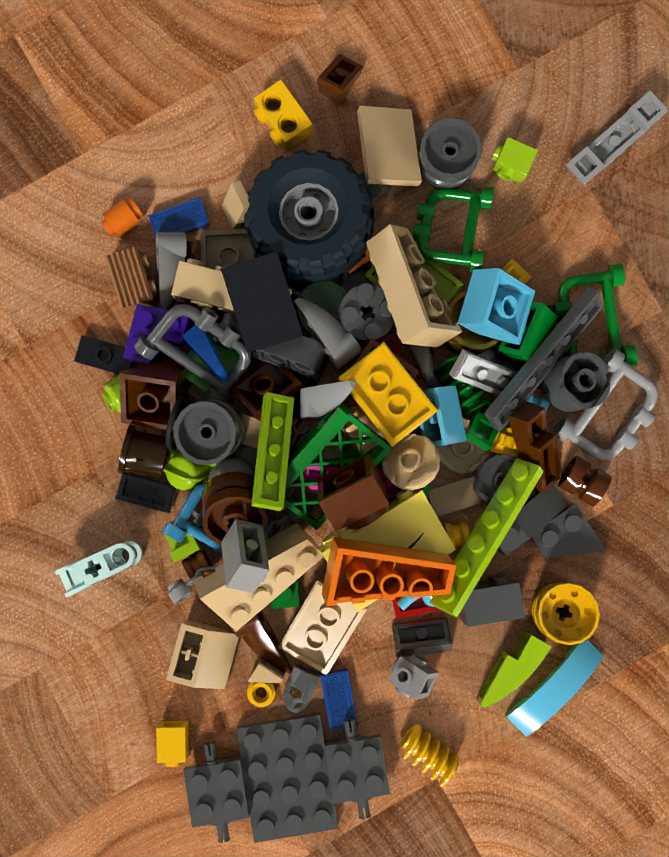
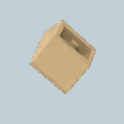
M186 619L181 623L166 680L194 688L225 689L239 637L233 631Z

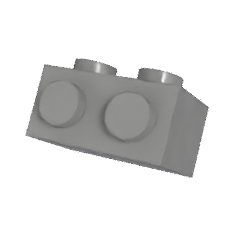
M235 519L221 542L226 587L254 593L260 583L265 581L269 571L263 525Z

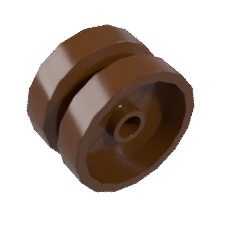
M239 471L225 472L213 477L205 485L202 492L203 530L217 544L221 545L223 538L235 519L263 525V531L267 526L266 509L251 506L254 477L250 474Z

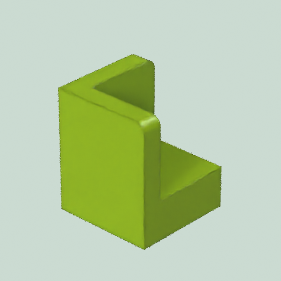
M186 534L182 543L165 535L172 549L170 555L174 563L203 548L200 540L189 534Z

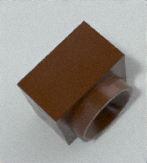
M369 453L317 479L318 503L335 531L344 527L350 530L365 527L377 520L385 512L387 505H389L385 481Z

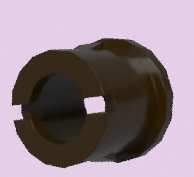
M130 424L120 454L118 473L125 474L126 471L162 478L163 467L166 465L169 452L166 447V437L138 431L135 425Z

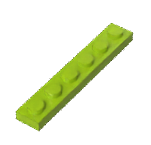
M516 458L454 560L457 566L451 593L433 596L430 603L434 607L457 618L544 471L539 465Z

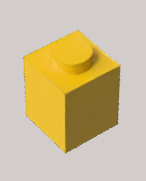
M189 721L160 722L156 728L157 763H165L166 767H177L187 761L190 755Z

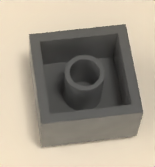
M505 574L488 576L489 581H478L459 613L460 620L467 627L525 618L520 583L511 579L510 576H505Z

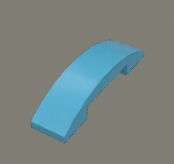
M588 640L580 644H574L563 655L565 659L528 697L524 696L505 715L526 737L547 722L573 697L604 656Z

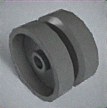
M446 118L436 121L426 130L419 147L418 159L421 176L428 184L437 189H455L470 180L481 158L482 150L479 134L472 125L461 119Z
M212 398L190 404L180 412L174 426V439L177 448L185 458L195 464L211 465L229 458L240 449L245 439L246 426L243 415L236 406L226 400Z

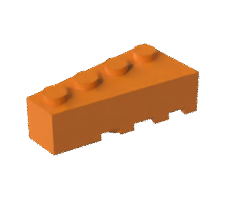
M333 537L321 594L326 606H336L337 603L352 602V604L365 603V600L383 599V601L395 600V597L403 596L416 598L446 595L451 593L457 565L448 554Z

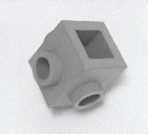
M413 653L412 655L400 656L395 660L391 667L392 674L388 681L396 686V691L401 695L417 700L429 696L440 672L429 666L426 658Z

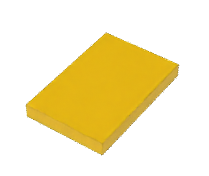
M384 342L338 377L340 382H357L350 395L391 447L438 412V409Z

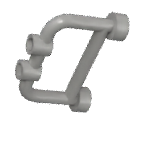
M614 348L603 360L610 372L607 378L608 383L611 382L609 394L622 376L625 375L644 388L646 391L644 402L633 411L631 420L617 433L615 442L607 449L600 448L581 435L603 403L585 409L575 423L566 417L562 418L554 428L553 433L557 434V439L564 442L568 439L598 459L609 460L614 458L624 447L631 450L636 446L639 436L634 433L640 425L648 427L654 421L656 414L651 410L658 400L656 385L648 377L624 361L625 354Z

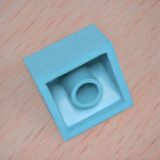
M500 268L474 269L458 324L476 334L520 345L535 290Z

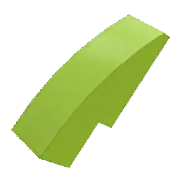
M526 631L513 655L504 650L500 654L476 698L479 704L486 708L516 690L541 664L552 646Z

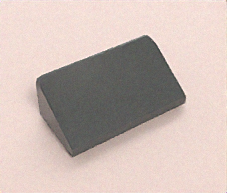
M447 617L392 624L395 655L397 658L412 655L413 653L425 655L451 651L452 642Z

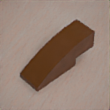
M526 401L509 415L511 430L521 460L539 465L544 471L535 485L539 492L544 493L560 479L557 434L547 431L545 408Z

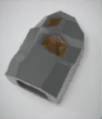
M294 664L283 690V702L289 711L298 713L308 706L321 674L303 665Z

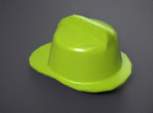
M177 449L169 452L163 471L166 472L167 480L173 487L179 490L193 491L196 486L209 482V473L217 463L211 465L195 464L185 458Z

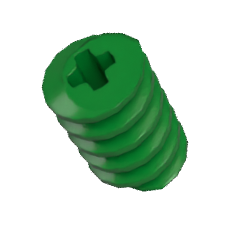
M457 355L438 365L434 371L435 373L444 372V375L439 379L440 383L449 382L448 386L456 385L460 409L466 415L490 401L489 399H479L485 392L483 389L475 390V386L454 379L449 375L459 357Z

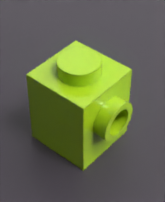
M507 137L504 145L498 144L491 160L496 161L492 171L497 172V175L504 180L511 181L513 179L522 183L530 170L538 150Z

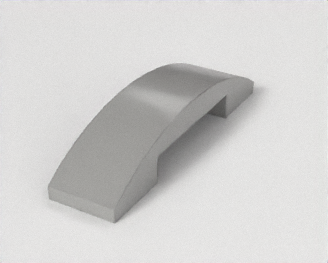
M650 90L603 134L569 161L566 167L584 186L638 140L669 110Z

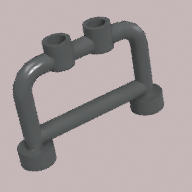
M185 304L173 306L166 312L149 336L142 335L134 344L135 350L144 358L152 360L159 351H162L209 383L211 386L205 392L207 399L214 398L228 401L230 398L228 391L251 362V353H247L244 342L239 339L241 331L232 324H228L225 328L216 323L218 315L208 307H204L202 311H199ZM178 317H189L201 330L209 331L224 346L233 348L239 353V361L228 373L230 379L228 382H222L213 372L162 338Z

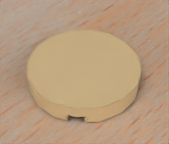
M463 419L465 431L470 422L468 419ZM469 440L437 447L441 459L440 464L450 472L459 474L474 472L489 455V450L485 451Z
M411 433L394 445L393 449L382 460L384 474L394 486L402 490H417L428 485L437 475L441 461L437 447L428 437Z

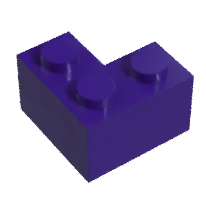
M137 304L123 355L124 359L140 365L156 362L163 363L165 353L159 351L150 360L141 356L135 350L134 344L142 335L149 336L169 310ZM180 316L162 338L171 344L189 347L183 335L195 323L189 317Z

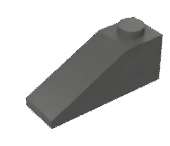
M554 485L544 493L537 492L525 502L498 548L501 554L508 555L568 506Z

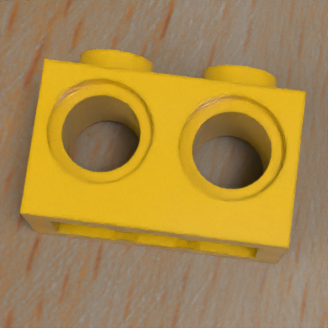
M279 80L254 97L256 109L253 111L262 125L264 123L268 125L271 129L269 134L277 146L282 145L286 152L313 134L312 122L282 80ZM271 103L280 105L277 110H269L267 108ZM289 124L296 127L290 133L282 130L284 126Z

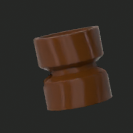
M575 456L563 471L558 487L570 494L578 493V499L594 507L605 495L612 477L599 468L592 470L589 462L579 456Z

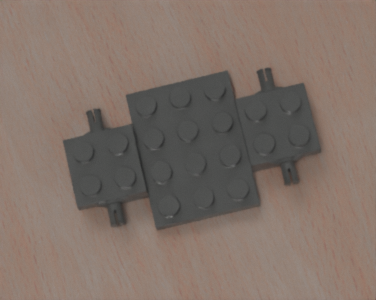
M320 713L237 726L240 755L217 758L216 742L211 741L210 744L209 742L203 744L206 760L198 765L186 766L183 769L192 828L205 825L216 826L218 842L223 843V840L228 842L230 841L228 823L234 820L249 818L250 815L254 843L338 829L336 803L357 802L359 819H364L363 807L365 808L366 819L370 818L368 800L373 797L390 794L381 735H357L356 719L350 718L352 730H350L349 720L345 719L343 721L346 737L325 740Z

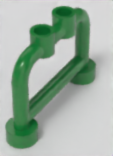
M483 187L482 192L448 188L437 189L428 195L425 204L418 203L417 220L422 221L421 224H414L412 237L414 241H417V246L422 256L433 262L470 266V272H473L474 269H482L484 250L473 249L479 210H491L494 188ZM439 200L470 202L461 253L432 250L428 246L432 222L434 221L435 206Z
M609 265L608 271L575 275L562 282L558 291L559 302L553 303L554 313L558 316L557 319L561 320L572 308L569 292L573 287L601 283L611 350L616 348L625 354L624 361L630 366L636 367L638 357L635 346H622L613 292V287L625 284L623 265ZM577 340L568 349L567 355L578 353ZM602 354V355H597V356H599L602 360H604V358L606 357L607 354Z

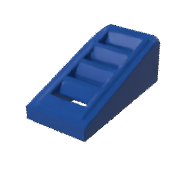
M195 324L183 335L184 340L190 349L222 382H228L230 380L228 373L209 334Z

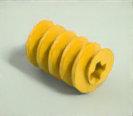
M415 724L407 730L397 746L396 751H399L401 748L405 749L403 759H407L410 755L414 756L413 766L420 762L423 763L422 773L431 769L430 779L432 781L441 776L439 783L441 788L450 781L457 771L459 755L456 752L449 753L447 745L440 746V740L438 738L431 739V733L429 731L422 732V727L419 724Z

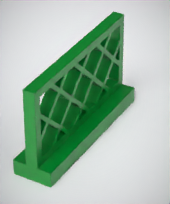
M341 403L337 408L327 413L290 454L285 491L289 487L301 486L302 499L290 500L285 496L284 505L318 530L328 518L324 512L317 519L307 513L306 505L319 503L318 498L306 499L305 486L318 485L317 479L304 480L303 471L308 466H320L321 477H323V465L340 464L342 467L344 464L354 461L363 456V443L376 442L382 447L376 455H371L373 462L377 466L393 448L386 440L352 414L344 403ZM350 421L358 428L359 437L341 438V429ZM362 432H364L367 435V437H362ZM359 443V457L343 458L342 444ZM328 445H339L340 458L323 459L322 450Z

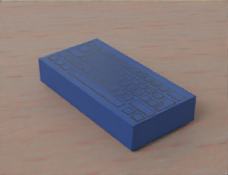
M200 197L149 215L155 236L156 232H185L187 234L210 225Z
M348 669L329 672L327 675L321 674L320 679L330 731L345 729L343 722L345 719L349 720L351 728L350 718L356 719V727H358Z

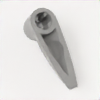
M156 232L157 283L160 309L168 310L174 300L171 293L179 261L185 262L187 244L185 232Z
M302 298L294 300L293 303L318 342L324 346L325 353L337 369L342 368L362 354V349L353 335L348 333L332 315Z
M344 381L300 389V418L310 420L322 419L325 414L337 408L346 399L357 382Z

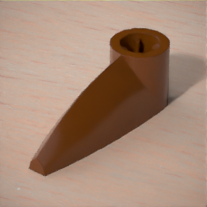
M262 610L237 632L232 628L235 635L239 638L242 637L261 659L285 674L291 673L292 667L284 651L278 648L280 643Z

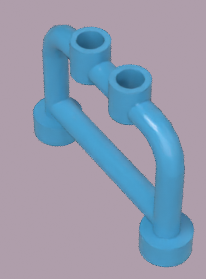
M202 483L196 486L190 493L173 524L167 522L161 532L179 543H182L186 534H189L222 553V545L211 540L202 528L188 521L201 499L202 492L207 484ZM267 516V526H266L265 530L267 529L269 523L271 522V519H270L269 516ZM273 527L271 528V530H270L269 534L267 535V537H272V536H273V533H274Z

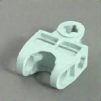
M126 541L115 544L54 572L60 576L67 592L64 595L67 598L93 586L92 584L138 564L143 557V550L137 542ZM133 547H135L136 550H137V558H136V559H135L136 555H135V551H134ZM123 549L129 552L128 561L122 556Z

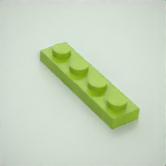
M266 392L263 396L251 506L281 511L284 508L294 398L270 392Z

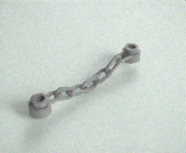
M307 506V513L311 515L312 512ZM287 508L289 514L280 520L275 519L269 523L264 532L265 540L270 538L267 535L273 525L276 528L280 527L277 532L279 533L283 531L284 524L289 520L294 525L295 523L302 522L303 519ZM218 566L200 568L196 571L195 576L184 582L183 579H179L172 583L167 589L170 592L168 596L174 605L193 594L194 591L191 586L194 584V579L201 575L204 576L202 572L215 571V568Z

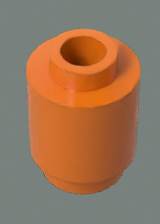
M130 197L126 201L122 199L104 212L102 215L105 219L101 223L111 236L116 233L120 237L140 222L139 219L144 215Z

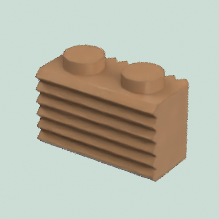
M136 246L105 256L120 307L125 313L134 311L137 304L150 306L157 303L155 296L159 295L155 279L149 278L147 270L151 269V265L146 252L141 253Z

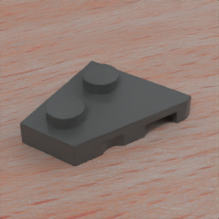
M572 504L561 511L530 538L544 558L605 550V547L576 504Z

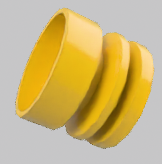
M563 582L548 584L540 589L532 600L530 610L532 621L537 630L548 639L565 645L580 644L590 638L598 627L600 617L598 603L589 591L579 585ZM564 607V610L567 612L566 617L561 616L559 618L560 615L556 613V609Z

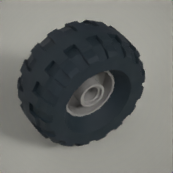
M306 149L294 151V155L286 158L281 155L271 161V166L267 170H261L255 177L254 185L251 191H248V202L250 203L244 219L250 243L258 257L277 252L285 279L297 280L301 284H314L316 281L325 280L328 282L337 279L338 275L346 270L349 272L358 264V260L365 254L368 248L366 242L371 239L374 230V205L367 182L362 174H358L350 162L344 158L331 156V152L317 150L316 153H307Z

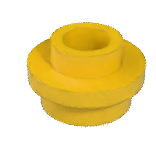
M251 682L247 689L248 699L254 706H268L275 697L273 683ZM259 687H263L266 689L267 694L261 697L257 695L256 690Z

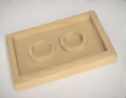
M359 106L357 116L367 184L419 186L422 180L412 110Z
M318 577L278 648L327 675L368 606L359 612L353 608L350 602L337 603L336 606H326L321 594L324 580Z

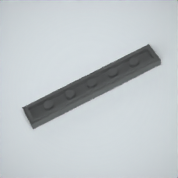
M590 286L486 410L484 414L494 429L499 432L504 429L510 421L509 415L527 401L549 374L554 364L564 356L601 311L603 304L597 289Z

